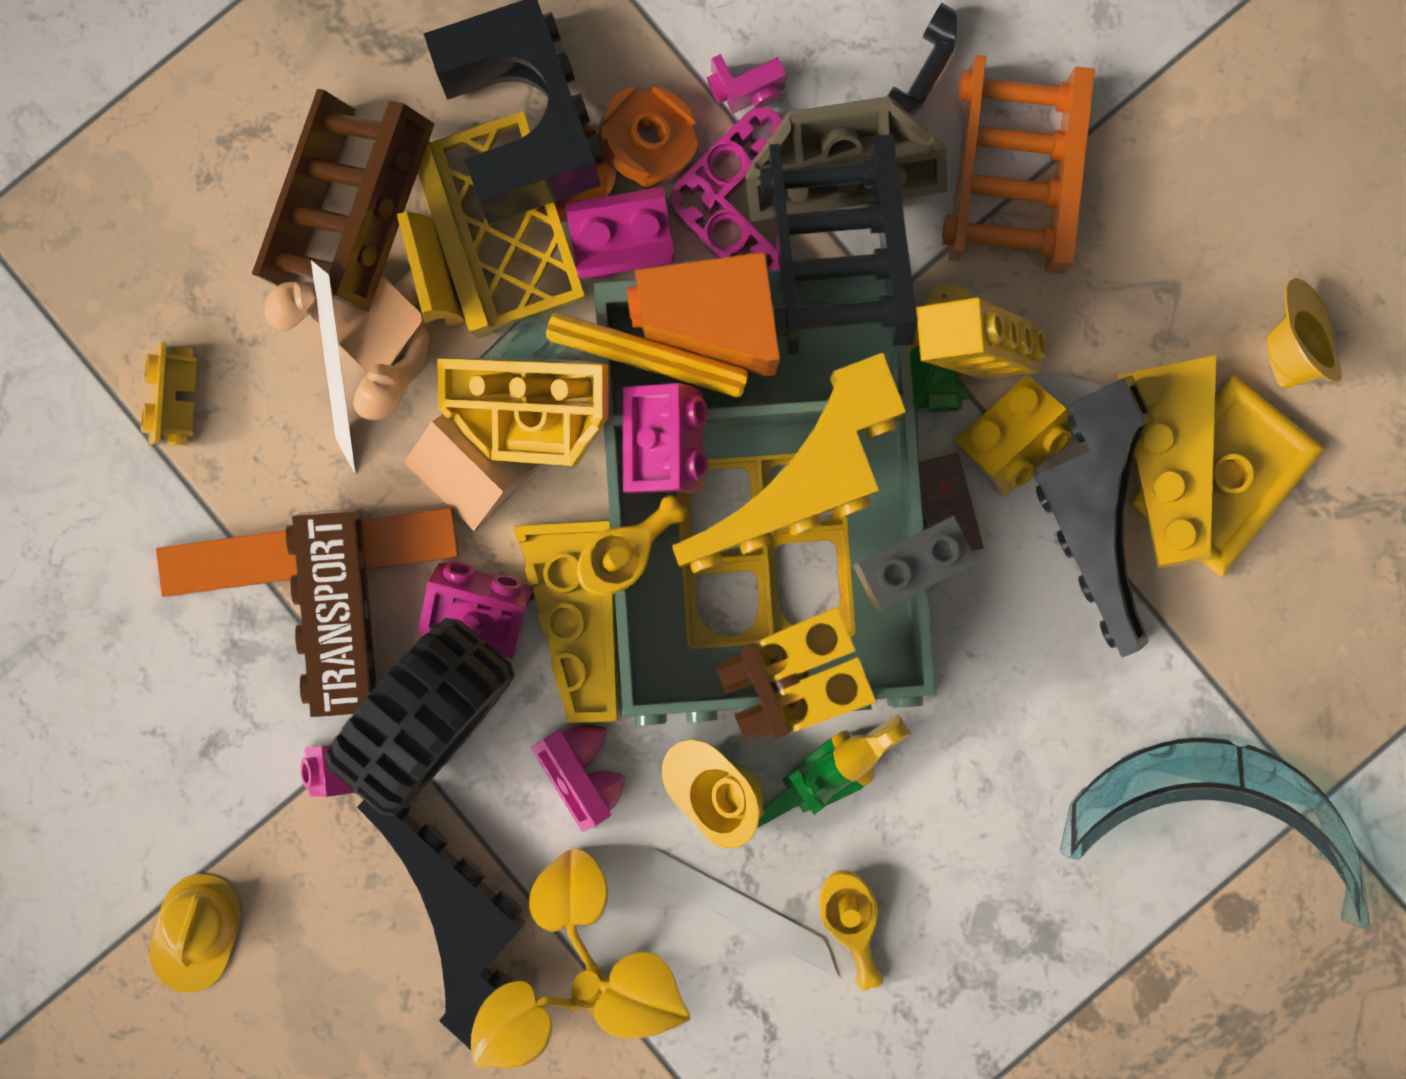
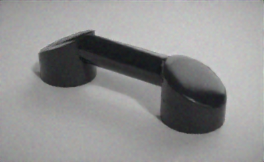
M944 3L939 5L922 38L934 44V47L908 93L893 86L888 94L891 99L912 116L923 106L955 49L957 12Z

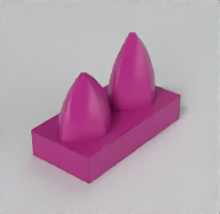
M594 725L570 727L563 731L558 729L530 747L582 832L597 826L612 816L610 811L619 801L625 782V776L615 772L597 771L586 774L584 769L600 752L607 733L605 727Z

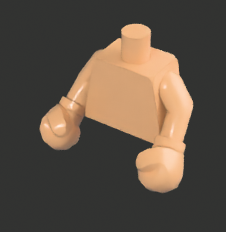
M411 270L394 286L382 275L369 312L356 309L332 297L338 344L368 373L362 378L356 390L353 404L357 414L364 419L379 421L392 414L399 404L401 397L406 393L408 385L425 368L431 342L428 332L431 324L424 322L423 315L415 308L420 302ZM310 281L304 283H281L267 295L264 302V317L269 326L276 331H289L301 323L307 315H310L320 325L314 283Z

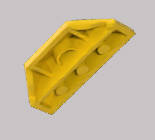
M537 358L437 359L438 410L448 419H453L463 434L490 460L565 466L579 465L608 419V364L590 360Z

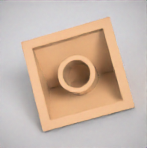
M444 414L430 423L404 462L473 531H476L541 465L538 463L490 460L463 434L454 420L448 419Z

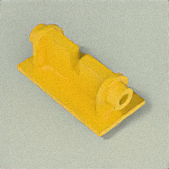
M161 342L155 347L154 354L146 355L144 382L152 384L151 403H144L142 407L141 432L149 433L148 445L159 443L161 435L167 436V445L187 446L188 437H193L194 402L176 400V392L195 393L198 358L193 357L192 347L173 346V354H166V342Z

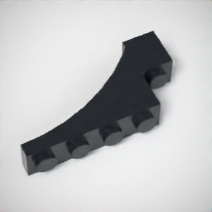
M1133 375L1117 380L1068 404L1072 415L1068 416L1070 428L1080 443L1086 441L1089 451L1036 475L1040 484L1036 486L1037 497L1047 513L1053 512L1061 530L1057 531L1060 546L1068 558H1075L1082 573L1078 577L1081 590L1088 602H1096L1104 619L1100 621L1102 634L1111 648L1117 647L1122 658L1140 651L1149 642L1136 610L1128 579L1124 548V506L1129 473L1144 426L1154 421Z
M363 800L357 808L383 834L404 863L421 895L432 923L442 963L445 990V1013L439 1022L471 1050L472 1029L482 1004L496 989L514 982L501 970L497 969L492 973L487 966L526 922L519 916L523 910L504 891L500 890L496 895L482 882L485 874L466 857H462L459 861L444 847L448 844V841L437 829L428 823L421 827L408 815L411 810L409 804L396 816L380 814Z

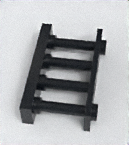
M894 134L874 135L872 138L871 156L862 157V162L782 169L780 144H769V165H760L762 197L772 196L783 304L774 305L776 336H786L788 355L799 354V329L880 322L882 328L890 327L893 346L914 344L918 320ZM858 183H863L864 188H873L875 202H868V208L787 214L785 190ZM869 229L870 234L879 233L880 248L874 249L873 254L792 261L789 235ZM875 275L876 280H885L886 295L879 296V301L797 308L794 282Z

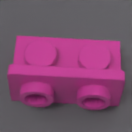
M663 187L565 203L575 255L576 271L580 279L589 277L605 279L619 272L660 267L675 262Z
M680 383L623 387V492L682 491L701 493L703 491V479L706 477L708 470V461L703 450V427L707 421V406L701 389Z
M460 562L438 563L427 581L417 634H427L434 625L440 623L445 618L459 619L504 657L514 659L519 646L526 609L532 598L533 588L523 584L518 578L511 575L500 574L493 576L477 572L471 566Z

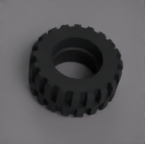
M443 619L440 623L434 625L427 634H424L397 661L396 665L385 674L373 691L358 706L352 717L348 719L326 753V762L329 770L380 814L396 816L447 764L499 701L501 695L507 690L511 684L510 682L515 677L512 663L461 620Z

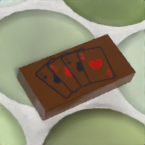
M959 452L919 462L922 518L925 529L954 516L971 551L983 549Z

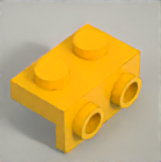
M1026 375L955 440V443L959 450L992 480L996 489L1003 496H1006L1014 488H1020L1025 485L1033 476L1035 469L1049 456L1061 452L1068 445L1071 436L1074 434L1068 422V416L1070 415L1067 409L1030 376Z

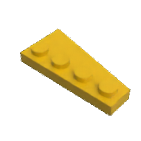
M1216 355L1119 374L1116 381L1133 375L1154 421L1144 426L1134 455V463L1158 569L1208 560L1211 556Z
M610 521L513 526L517 543L521 545L526 563L524 568L528 583L533 588L540 613L538 618L542 633L546 635L551 652V665L568 723L621 721L615 594L607 596L593 595L581 587L577 578V563L585 546L596 535L609 529Z

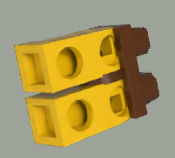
M838 606L740 648L741 654L730 658L716 668L726 694L753 684L761 702L734 713L744 740L761 738L772 733L775 739L791 732L876 703L857 656L812 675L808 673L809 669L855 652Z

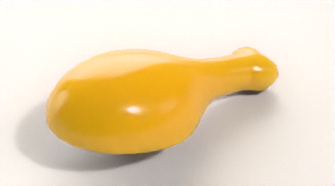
M668 495L662 499L659 509L642 523L636 526L609 528L596 535L585 546L577 563V578L581 587L593 595L607 596L623 591L634 584L646 568L653 541L671 524L683 522L688 512L686 507L680 503L675 495Z
M836 871L826 878L821 887L819 895L821 919L827 931L851 951L857 969L855 983L861 991L882 986L884 979L882 972L875 966L870 947V941L878 922L877 900L872 889L862 877L852 871Z

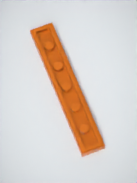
M452 508L362 520L367 570L459 558ZM286 530L156 548L162 597L290 581L292 575H297L296 555H289Z

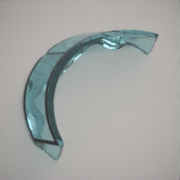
M1207 737L1180 738L1146 748L1143 747L1123 756L1121 760L1103 771L1087 787L1084 786L1069 805L1060 853L1075 860H1080L1101 837L1122 822L1137 814L1166 804L1193 800H1213L1240 804L1267 813L1283 821L1306 837L1317 847L1322 859L1332 865L1346 886L1341 920L1358 928L1367 930L1371 928L1363 870L1355 843L1344 820L1328 797L1306 775L1283 759L1267 751L1247 744L1237 746L1230 740Z

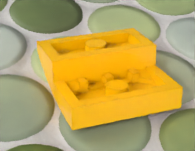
M412 212L397 214L424 322L444 318L446 327L465 323L459 298L433 219Z

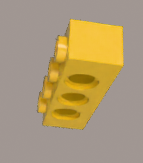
M981 298L917 307L921 361L982 380L1041 372L1040 359H1044L1046 356V342L1043 331L1037 329V323Z

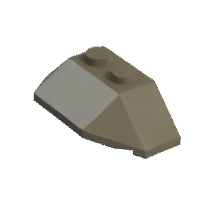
M889 96L788 111L745 173L751 222L774 218L772 196L762 197L760 165H769V144H780L782 169L862 162V157L871 156L872 138L874 135L894 134L902 199L947 192L946 146ZM863 183L785 190L787 214L811 213L875 202L873 188H864Z

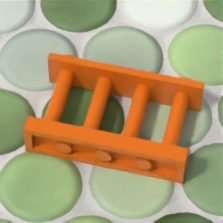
M976 55L970 71L962 70L959 83L958 100L966 101L954 211L953 216H945L942 231V245H950L948 260H959L964 252L965 242L1039 251V256L1046 257L1045 272L1064 274L1074 264L1095 69L1075 66L1066 82H1060L1058 86L984 78L986 56ZM987 98L1055 106L1056 112H1062L1061 130H1054L1052 135L978 126L981 99ZM976 146L1049 154L1050 160H1057L1055 179L1049 178L1048 182L1044 183L973 174ZM975 194L1042 202L1045 208L1052 209L1050 227H1043L1042 231L968 223L970 196Z

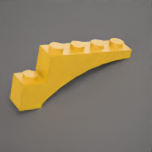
M883 353L833 371L830 380L834 389L815 428L793 459L765 489L738 511L708 530L673 545L672 548L680 568L690 565L693 573L722 563L720 553L740 546L741 552L744 555L772 544L769 534L789 527L791 535L794 536L820 526L821 522L818 516L838 509L840 516L845 517L871 506L867 497L875 495L879 489L858 434L865 432L867 440H871L897 429L895 420L900 419L906 413Z

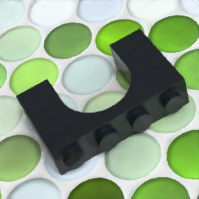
M521 0L423 33L436 74L447 100L493 84L511 81L531 85L548 98L547 108L541 121L526 136L514 142L464 158L478 201L488 224L602 186L596 167L604 165L605 161L596 135L588 138L585 136L582 125L590 123L581 93L571 96L567 84L576 80L566 52L559 55L556 54L553 43L561 41L560 34L552 12L542 14L538 0Z

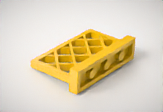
M524 110L432 142L429 141L418 171L469 332L477 339L496 333L495 329L587 299L576 271V265L555 202L545 205L548 216L538 212L539 207L524 212L526 216L515 238L491 228L493 223L488 224L486 218L481 223L465 213L463 205L474 186L470 174L467 177L451 169L446 151L466 145L480 153L493 148L500 133L519 127L522 137L526 136L531 132V128ZM487 138L484 146L476 142ZM455 179L464 183L460 193ZM534 218L552 226L554 237L545 254L522 243ZM470 225L480 229L475 240ZM487 234L510 244L498 270L481 262L478 253ZM557 247H559L563 263L552 258ZM518 249L542 260L530 285L506 274ZM549 264L567 272L572 287L571 291L552 297L537 289ZM485 271L495 275L490 286ZM502 280L526 291L517 309L498 314L493 298ZM533 295L543 299L529 305Z

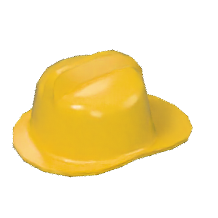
M1292 279L1288 281L1285 287L1286 315L1269 332L1266 338L1269 362L1276 381L1284 389L1304 385L1322 377L1327 381L1336 383L1342 378V370L1336 355L1329 314L1314 288L1302 279Z
M697 739L683 740L670 748L663 760L662 779L665 789L674 803L713 844L728 849L741 847L750 841L758 828L759 819L764 815V793L758 777L749 768L732 763L721 751L708 742Z
M196 874L183 878L170 889L162 903L150 943L149 958L156 976L164 985L177 992L195 993L208 989L220 979L228 964L240 925L242 909L238 894L225 880L208 874Z

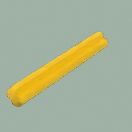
M553 313L547 326L546 336L552 342L733 397H741L748 379V372L743 368L562 313Z

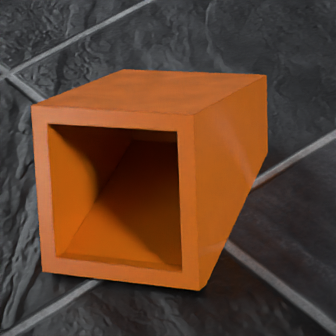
M765 252L635 270L637 286L626 287L630 317L633 328L643 327L645 339L737 366L762 376L776 375L780 358Z

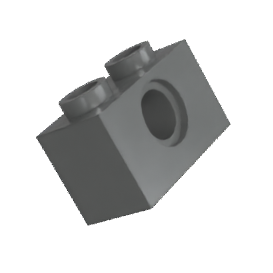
M952 516L854 564L853 567L875 612H879L978 563L955 517Z

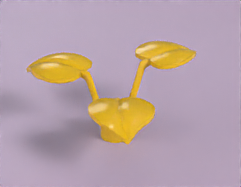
M574 848L564 852L543 870L532 886L529 896V910L535 922L546 931L556 932L567 927V934L586 965V971L579 973L575 977L572 984V998L570 999L544 996L537 1000L533 987L524 981L510 982L499 987L489 995L477 1013L471 1035L472 1059L474 1064L480 1069L489 1067L501 1069L519 1068L531 1063L542 1055L548 1047L553 1030L552 1019L544 1010L546 1007L565 1008L573 1013L583 1009L595 1018L605 1032L623 1039L644 1038L662 1034L690 1020V1014L682 999L675 975L669 965L659 956L649 952H637L620 959L612 968L610 978L600 971V966L593 960L577 932V925H591L601 919L607 906L608 886L604 873L598 863L588 853L580 849Z

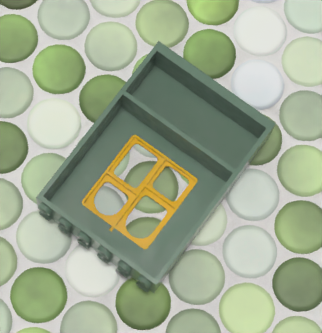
M779 270L767 271L773 316L774 305L783 304ZM875 275L794 282L797 308L879 301V296L886 295L885 280H876ZM636 280L594 283L597 324L645 339L643 327L633 328L630 317L626 287L637 286ZM879 322L799 329V354L788 355L786 336H776L780 358L776 375L762 376L747 371L748 379L741 397H733L599 356V362L608 364V419L604 424L610 528L636 526L642 523L659 509L662 499L668 495H675L688 511L683 522L671 524L653 541L646 568L638 580L625 590L615 593L623 717L635 716V726L666 724L667 714L686 713L687 722L718 720L717 710L737 709V712L761 703L753 684L726 694L716 668L730 658L741 654L740 648L793 626L782 615L779 606L775 560L777 547L790 543L830 541L835 545L840 594L839 611L855 648V652L809 669V675L857 656L874 698L887 699V705L892 706V708L923 706V696L936 695L928 588L883 611L875 612L853 567L854 564L923 531L909 345H892L890 327L882 328ZM883 353L906 413L900 419L895 420L897 429L871 440H867L865 432L858 434L879 489L875 495L867 497L871 506L845 517H841L839 510L835 509L829 520L820 521V526L794 536L791 535L789 527L769 534L772 544L744 555L742 552L720 553L722 563L693 573L690 565L680 568L672 546L692 537L689 492H623V387L680 383L701 389L707 406V421L703 427V450L708 461L707 471L738 468L746 470L750 477L752 499L770 484L769 475L771 469L775 466L787 465L815 428L834 389L830 380L833 371ZM742 571L754 573L757 578L759 605L757 617L752 626L743 633L734 636L717 635L707 629L700 620L697 609V578L703 574ZM872 704L854 711L871 710Z

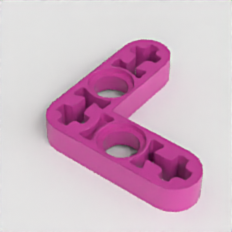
M754 108L746 113L675 183L671 190L670 201L672 211L677 219L717 258L739 255L747 246L748 241L752 240L756 245L750 248V254L765 252V259L768 258L772 261L770 271L779 270L777 250L727 201L746 181L745 173L767 143L765 138H759L750 147V153L756 156L753 160H750L744 148L733 141L739 138L744 146L753 136V123L761 127L767 122L771 124L770 136H772L782 119L778 113L770 108ZM726 153L733 154L741 162L739 173L733 178L728 179L718 176L713 169L715 159L721 154ZM685 190L691 194L696 193L698 190L703 192L701 204L710 214L715 206L721 209V211L710 217L703 229L698 224L704 221V215L694 206L689 207L687 210L682 208L684 203L682 192ZM721 222H732L740 229L741 238L734 246L723 247L713 239V230Z

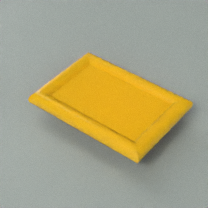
M1234 374L1215 396L1211 556L1208 560L1201 561L1221 578L1326 449ZM1140 489L1129 504L1146 516Z

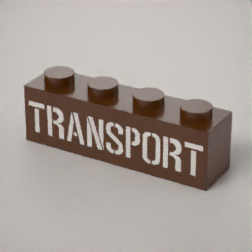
M361 508L301 512L293 515V525H287L286 527L287 550L289 555H296L297 575L291 576V598L294 605H300L302 624L296 625L295 644L297 653L299 655L305 654L306 674H301L300 676L301 701L303 704H309L310 717L354 714L362 701L377 686Z

